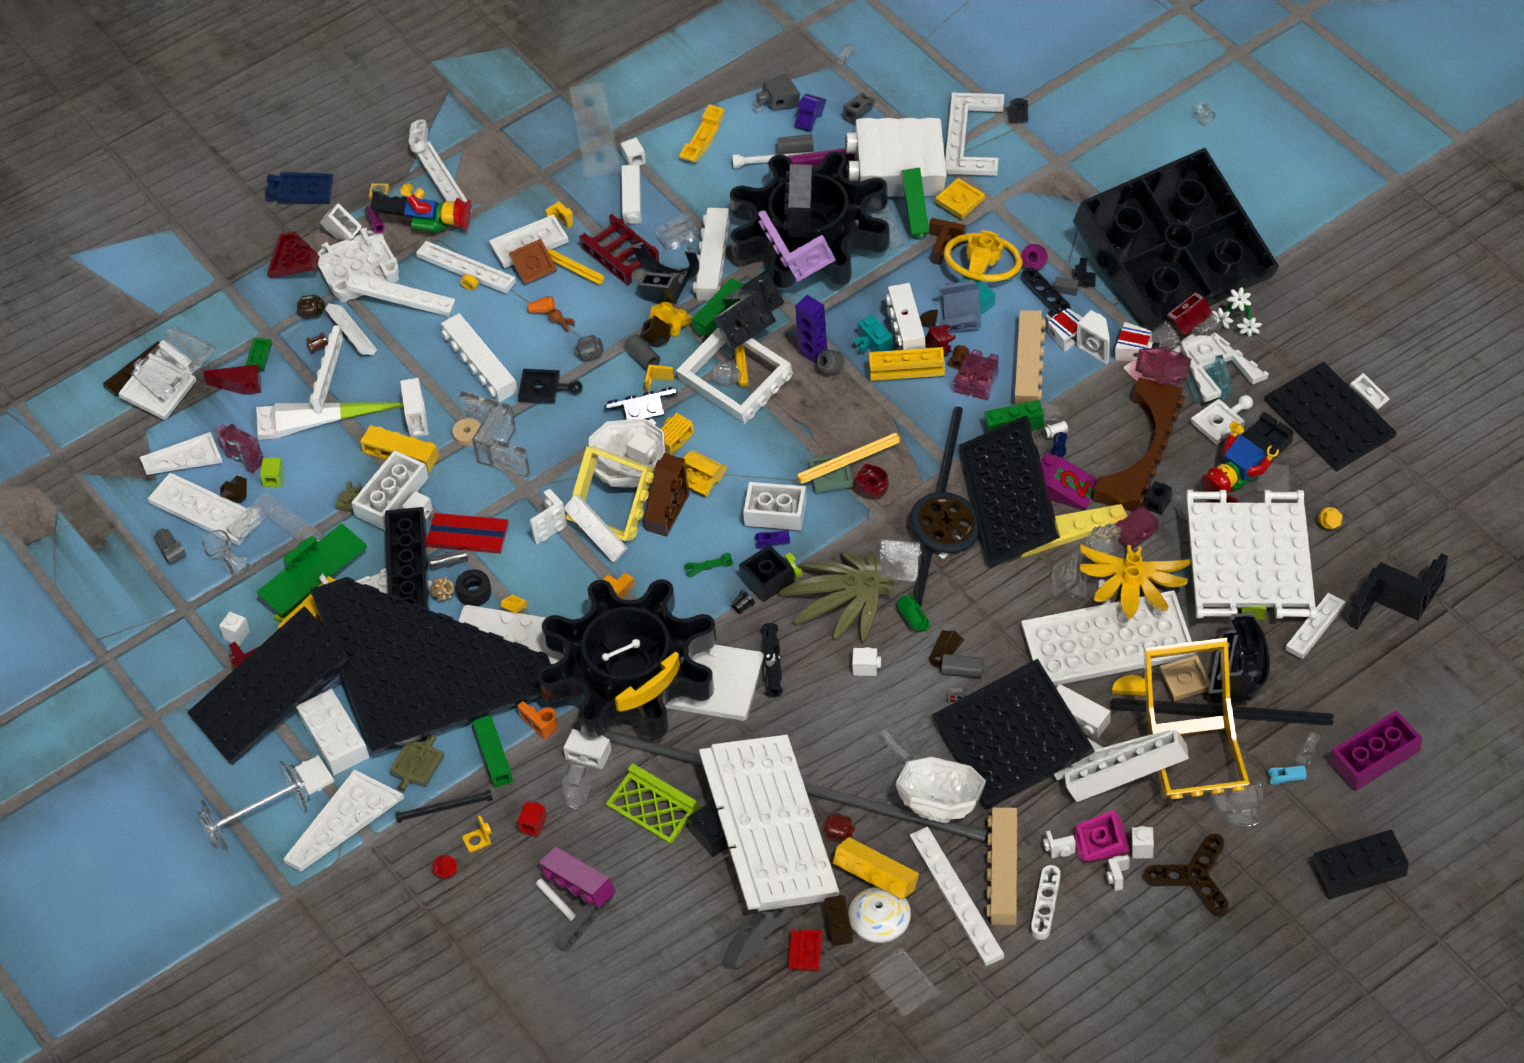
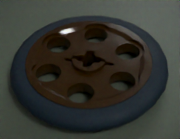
M947 492L928 494L916 502L910 513V523L914 534L924 545L935 551L958 553L967 550L979 539L980 531L974 506L956 494ZM936 505L940 510L933 511L930 506ZM954 506L958 508L959 511L952 512L949 509V507ZM944 518H945V521L948 523L947 529H946V524H945V522L943 521ZM929 519L932 524H924L922 520ZM960 521H967L969 523V526L961 525ZM940 533L943 538L937 539L933 534ZM952 534H959L962 539L956 540L952 537Z

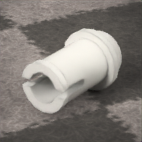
M1065 421L1053 425L1047 424L1043 428L1045 438L1049 439L1068 432V426Z

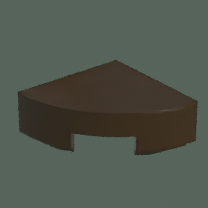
M938 310L927 311L919 317L922 327L936 326Z

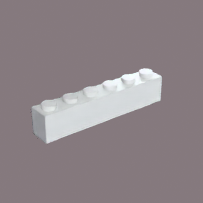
M707 208V215L703 216L705 228L701 229V239H703L699 243L701 255L697 256L700 268L695 275L697 282L693 283V293H696L697 300L709 301L721 288L730 225L729 208Z
M460 313L441 323L443 339L450 342L453 351L459 353L462 362L467 363L471 373L478 376L480 384L487 387L491 397H495L498 402H501L518 392L516 380Z
M1177 729L1065 772L1066 787L1076 802L1082 801L1189 759L1187 744Z

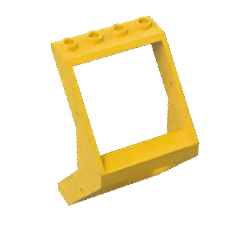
M1227 638L1145 648L1143 656L1148 735L1169 729L1170 731L1177 729L1181 736L1225 730L1240 779L1238 782L1171 790L1164 768L1158 771L1164 797H1171V800L1181 799L1183 795L1191 794V797L1203 796L1204 792L1221 794L1227 789H1232V792L1245 790L1244 787L1249 785V779L1235 733L1230 700ZM1221 650L1223 716L1156 724L1153 709L1151 659Z

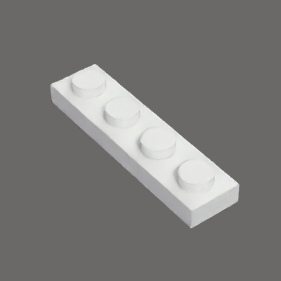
M328 303L325 310L329 313L330 318L338 326H341L342 331L346 334L347 339L355 345L356 350L362 355H374L377 351L376 347L346 310L340 305Z
M579 494L574 495L565 505L564 510L612 562H617L628 550L627 546Z
M1327 593L1316 607V619H1309L1308 617L1286 645V651L1303 659L1344 608L1345 601Z

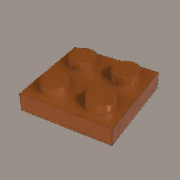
M542 239L509 252V257L524 286L557 272V268Z

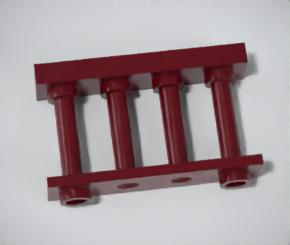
M610 214V226L595 237H589L586 233H583L579 236L581 249L628 286L632 283V271L642 265L638 259L628 266L621 263V261L634 253L631 247L640 242L644 243L648 253L658 262L659 251L655 246H651L626 226L620 218ZM614 231L621 235L605 247L598 244V242ZM626 240L632 244V246L617 256L609 253Z

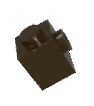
M653 316L643 323L640 337L657 348L669 341L671 326L657 316Z

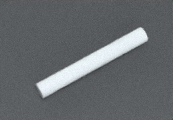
M539 879L536 885L572 921L576 914L542 879Z

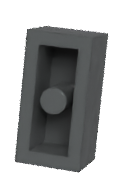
M1056 277L1054 288L1060 294L1077 296L1079 280Z

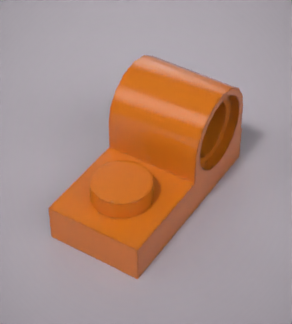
M524 701L517 705L519 716L544 740L558 729L556 712L552 708H543L537 712L533 706H528Z

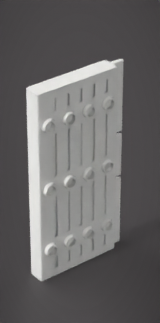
M788 735L712 744L711 748L699 749L716 808H723L718 810V814L728 846H735V848L730 849V853L748 910L758 909V911L818 903L824 902V899L827 897L838 896L839 889Z

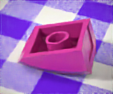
M1115 810L1075 826L1074 839L1079 859L1092 861L1129 852L1130 846L1125 827Z

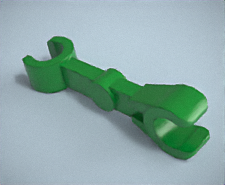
M724 553L718 559L707 560L703 563H686L684 568L685 570L692 569L687 571L686 575L693 577L705 569L710 570L720 565L729 567L733 564L730 553Z

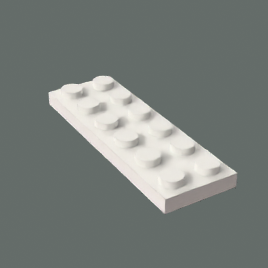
M169 473L148 497L150 504L238 546L261 520L260 514L172 473Z

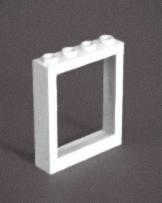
M717 328L676 372L680 382L745 424L754 417L755 413L767 403L773 394L779 391L786 381L790 380L793 374L791 363L752 338L743 343L742 345L777 368L740 405L695 375L726 343L722 333Z

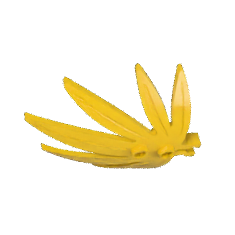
M1080 544L1082 553L1092 561L1099 563L1080 564L1079 569L1082 572L1094 577H1106L1115 574L1097 590L1094 600L1096 602H1103L1110 599L1117 592L1119 586L1122 585L1120 603L1122 611L1128 619H1132L1138 610L1140 600L1139 587H1141L1146 600L1154 608L1161 611L1168 610L1169 605L1148 579L1166 587H1180L1188 582L1187 578L1167 573L1189 566L1191 559L1142 561V547L1138 546V550L1135 553L1131 550V545H1127L1126 559Z

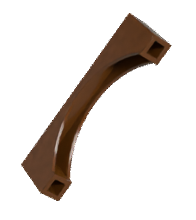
M1141 377L1138 378L1133 391V403L1138 404L1149 417L1155 432L1154 441L1148 452L1131 467L1112 475H1099L1094 488L1093 502L1109 506L1122 504L1125 510L1138 513L1140 506H1144L1145 493L1151 488V477H1155L1157 472L1156 464L1162 460V449H1166L1168 444L1167 436L1172 434L1174 428L1173 421H1177L1179 416L1178 408L1179 406L1182 407L1185 396L1182 395V387Z

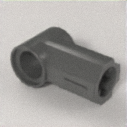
M162 528L157 531L154 536L155 541L161 548L162 554L169 565L186 557L181 543L175 540L169 529Z

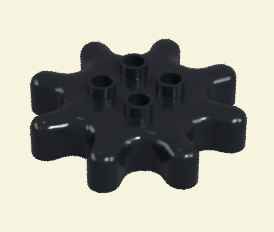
M829 152L824 156L821 164L812 169L810 238L788 237V230H784L786 172H790V164H793L788 156L779 154L770 158L768 162L770 183L767 186L753 188L740 185L730 191L733 215L738 219L749 222L735 228L731 232V247L734 257L741 261L759 256L772 258V279L779 288L792 286L796 278L789 266L785 267L780 259L782 254L778 255L773 247L775 242L771 243L766 235L768 230H763L758 222L761 220L758 214L761 211L767 213L790 253L823 235L836 260L820 270L824 271L830 281L837 285H844L851 279L852 266L850 254L859 250L882 253L889 248V224L883 219L870 216L885 209L888 203L887 183L881 178H870L862 182L847 180V159L841 152Z
M659 579L652 582L645 594L635 600L619 598L610 582L596 580L587 589L591 610L580 619H568L559 615H551L542 622L541 626L545 645L551 651L560 653L564 657L554 664L545 666L538 672L537 678L540 694L549 702H557L571 697L582 700L583 703L579 708L578 714L581 731L588 738L595 739L601 737L609 724L619 717L637 719L643 731L649 737L660 738L666 734L669 727L666 705L671 700L678 697H686L703 702L713 696L714 681L712 670L706 665L693 661L692 658L696 654L707 651L715 645L717 640L715 621L706 614H699L685 619L673 616L672 612L675 607L674 588L668 580ZM635 639L640 641V646L638 648L632 647L612 657H609V660L604 661L602 659V654L604 653L609 654L615 650L632 644V641ZM674 652H677L679 654L680 667L668 687L649 702L639 707L619 712L616 708L615 698L630 686L635 691L662 671L661 662Z

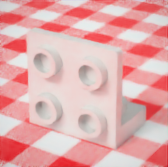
M551 489L543 492L545 498L544 505L547 509L530 519L533 539L536 544L546 541L551 535L563 530L567 526L563 502Z

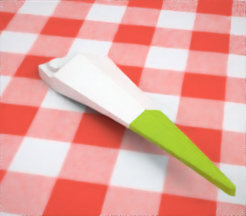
M403 402L325 403L322 413L314 412L313 405L310 403H275V406L256 407L258 440L277 439L325 423L404 407Z

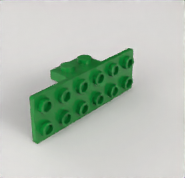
M342 523L318 542L311 535L308 539L301 541L299 546L293 551H289L283 558L285 569L257 591V595L278 614L284 616L311 594L310 589L318 587L322 583L319 578L322 574L326 578L328 576L332 577L367 548V544Z

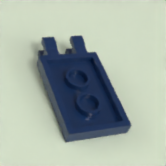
M281 172L280 176L267 175L268 187L265 188L266 202H273L277 199L278 203L330 204L333 174Z

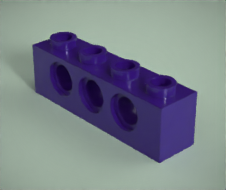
M806 295L795 305L799 354L817 364V358L821 351L828 350L824 304Z

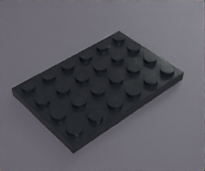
M1325 362L1318 364L1264 397V401L1336 472L1396 437L1397 432Z

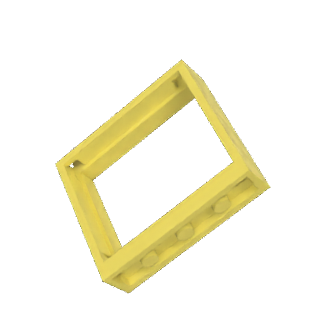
M587 446L572 498L574 495L579 494L586 501L598 456L642 471L625 531L607 525L619 539L624 541L633 540L638 533V522L643 516L642 508L649 495V484L654 479V467L596 446ZM567 513L565 519L575 522L574 519Z

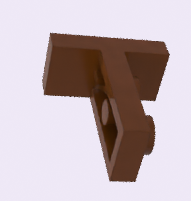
M931 218L929 222L930 235L938 236L932 251L933 264L940 265L942 258H944L946 244L951 239L966 234V225Z

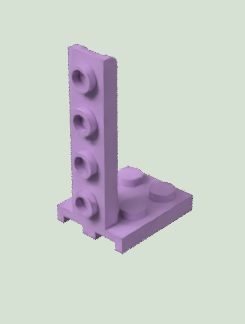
M765 211L758 213L761 218L758 222L763 230H768L766 235L771 243L775 242L773 247L778 255L782 254L780 259L785 267L789 266L797 282L836 260L823 235L790 253Z

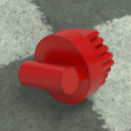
M440 855L435 858L431 871L440 878H449L458 870L456 860L449 855Z

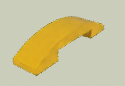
M708 105L702 115V123L690 143H686L679 158L696 162L703 156L719 129L725 109Z
M674 652L661 662L662 671L635 691L630 686L615 698L617 710L621 712L639 707L663 692L678 672L680 667L679 654Z

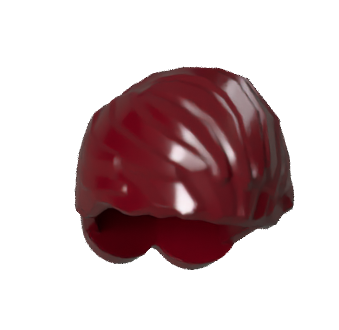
M866 463L854 478L853 484L858 494L862 493L869 497L878 498L886 494L889 487V479L884 469Z

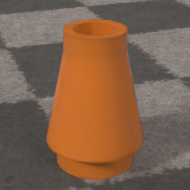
M547 295L528 303L530 314L549 313L551 310L556 309L553 296L549 297Z

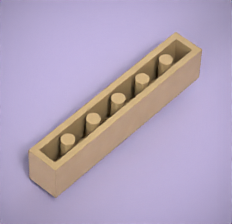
M1020 310L1015 405L1036 400L1042 401V389H1039V386H1042L1043 375H1039V372H1043V361H1040V358H1044V346H1041V343H1045V332H1042V329H1045L1046 318H1042V311Z
M992 808V816H988V828H992V833H988V845H992V851H988V863H992V868H988L987 874L988 881H991V886H987V899H991V904H987V917H991V925H1017V808Z

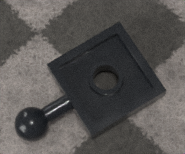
M523 369L518 401L555 403L557 390L569 391L573 395H578L582 392L583 385L578 380H573L569 384L559 383L560 370ZM537 384H543L540 388L535 387Z

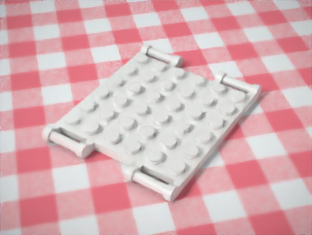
M1186 490L1196 618H1203V616H1227L1231 618V614H1237V607L1265 606L1275 608L1276 619H1282L1283 617H1309V619H1316L1317 609L1315 607L1303 490H1297V492H1271V490H1264V503H1227L1226 490H1219V492H1193V490ZM1193 499H1219V503H1194ZM1271 500H1297V503H1271ZM1203 607H1229V609H1203ZM1282 607H1308V609H1283Z

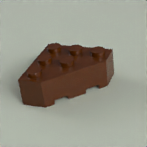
M664 453L661 460H658L655 466L656 471L649 492L650 497L643 522H645L646 531L667 537L690 492L685 459Z

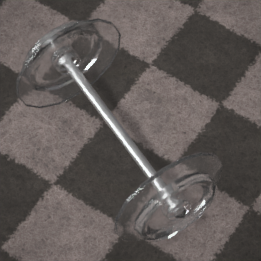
M279 761L288 787L218 822L215 821L205 802L200 800L201 809L197 811V815L203 827V832L206 833L215 849L221 847L228 853V848L219 826L289 791L293 794L301 810L307 813L306 804L310 802V796L304 781L294 765L287 766L283 761Z

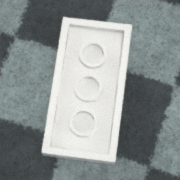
M553 214L489 240V244L503 268H507L513 265L509 257V252L539 239H542L546 249L556 248L568 243L569 240Z

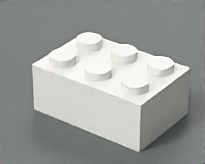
M749 482L743 511L745 526L802 531L807 503L806 486Z

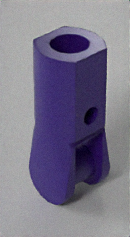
M789 530L759 532L754 536L755 540H757L756 547L758 549H763L769 544L775 546L790 543Z

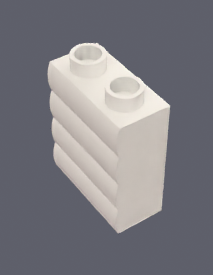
M861 118L856 119L854 132H846V154L855 155V161H848L847 176L849 181L862 182L870 178H881L887 183L888 197H905L901 170L920 167L924 196H938L944 190L946 168L941 119Z

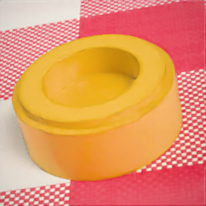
M464 274L460 280V284L470 291L476 290L479 284L478 280L469 274Z

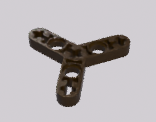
M1216 833L1208 835L1191 864L1148 866L1144 874L1145 882L1150 886H1191L1212 915L1216 917L1224 916L1228 911V900L1208 875L1224 849L1223 837ZM1218 842V845L1216 844L1213 851H1211V843ZM1202 856H1208L1211 861L1209 863H1202L1199 859ZM1171 872H1178L1181 876L1178 879H1172L1169 874ZM1151 873H1156V878H1152ZM1192 873L1199 874V879L1196 876H1192ZM1204 887H1210L1213 892L1211 894H1204L1201 890ZM1215 901L1219 906L1222 905L1221 909L1220 907H1215Z

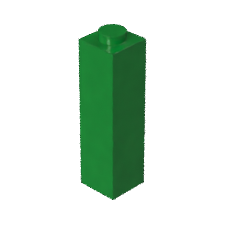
M920 167L901 170L910 234H914L915 237L926 236L925 232H929Z
M730 278L691 319L693 331L703 337L706 334L710 335L718 328L713 318L728 309L723 298L744 284Z
M492 715L480 717L472 721L494 788L513 783L511 770Z

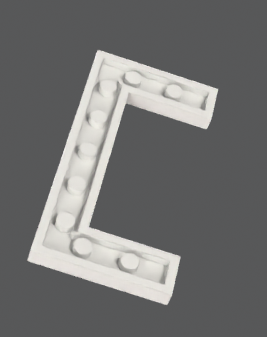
M952 93L945 156L946 174L998 175L999 158L964 157L968 111L1003 112L1004 94Z

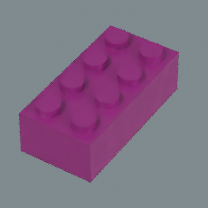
M1395 710L1331 750L1330 764L1357 791L1420 752L1422 737Z

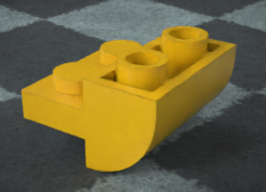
M695 450L689 451L683 457L686 462L689 489L708 497L715 483L719 484L728 467Z

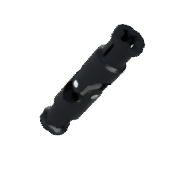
M766 623L761 627L763 634L764 680L767 683L765 694L768 697L775 698L783 693L780 685L782 680L780 643L777 638L779 629L776 624Z

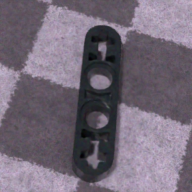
M1026 268L1023 270L1022 282L1049 310H1054L1057 314L1065 309L1071 310V305L1036 269ZM1037 286H1044L1045 289H1044V290H1038V289H1036V287H1037ZM1048 297H1055L1056 300H1055V301H1049V300H1047V298H1048Z

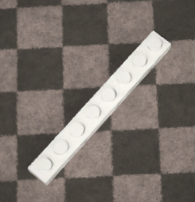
M926 827L910 834L912 844L985 967L1003 959L1004 953L930 829Z

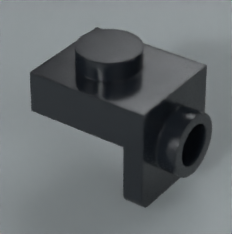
M1080 258L1079 265H1075L1074 274L1077 276V280H1079V286L1095 287L1096 273L1087 272V258Z

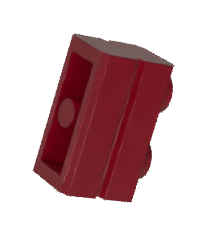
M1195 292L1167 314L1173 328L1184 336L1191 333L1193 328L1199 323L1205 322L1208 316L1212 314V311L1206 299Z

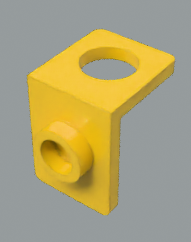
M649 365L645 378L646 392L650 391L653 379L674 381L673 367Z
M481 815L477 816L480 829L462 836L469 853L491 844L489 834H492L487 822L484 823ZM476 836L481 839L477 845L469 843L472 837Z

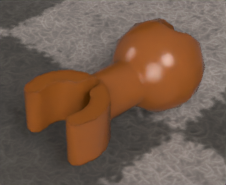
M553 309L549 312V320L553 323L559 322L562 324L565 332H569V326L567 325L575 326V320L564 318L560 310Z

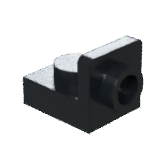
M1023 98L1010 100L1011 123L1028 122V100Z

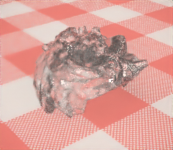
M1110 523L1106 524L1105 527L1101 525L1094 527L1087 536L1086 546L1110 555L1117 549L1121 527H1116V524L1111 525Z

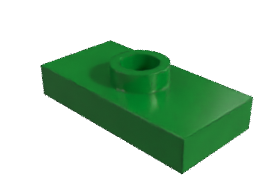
M253 338L245 366L258 364L259 370L264 371L272 340Z

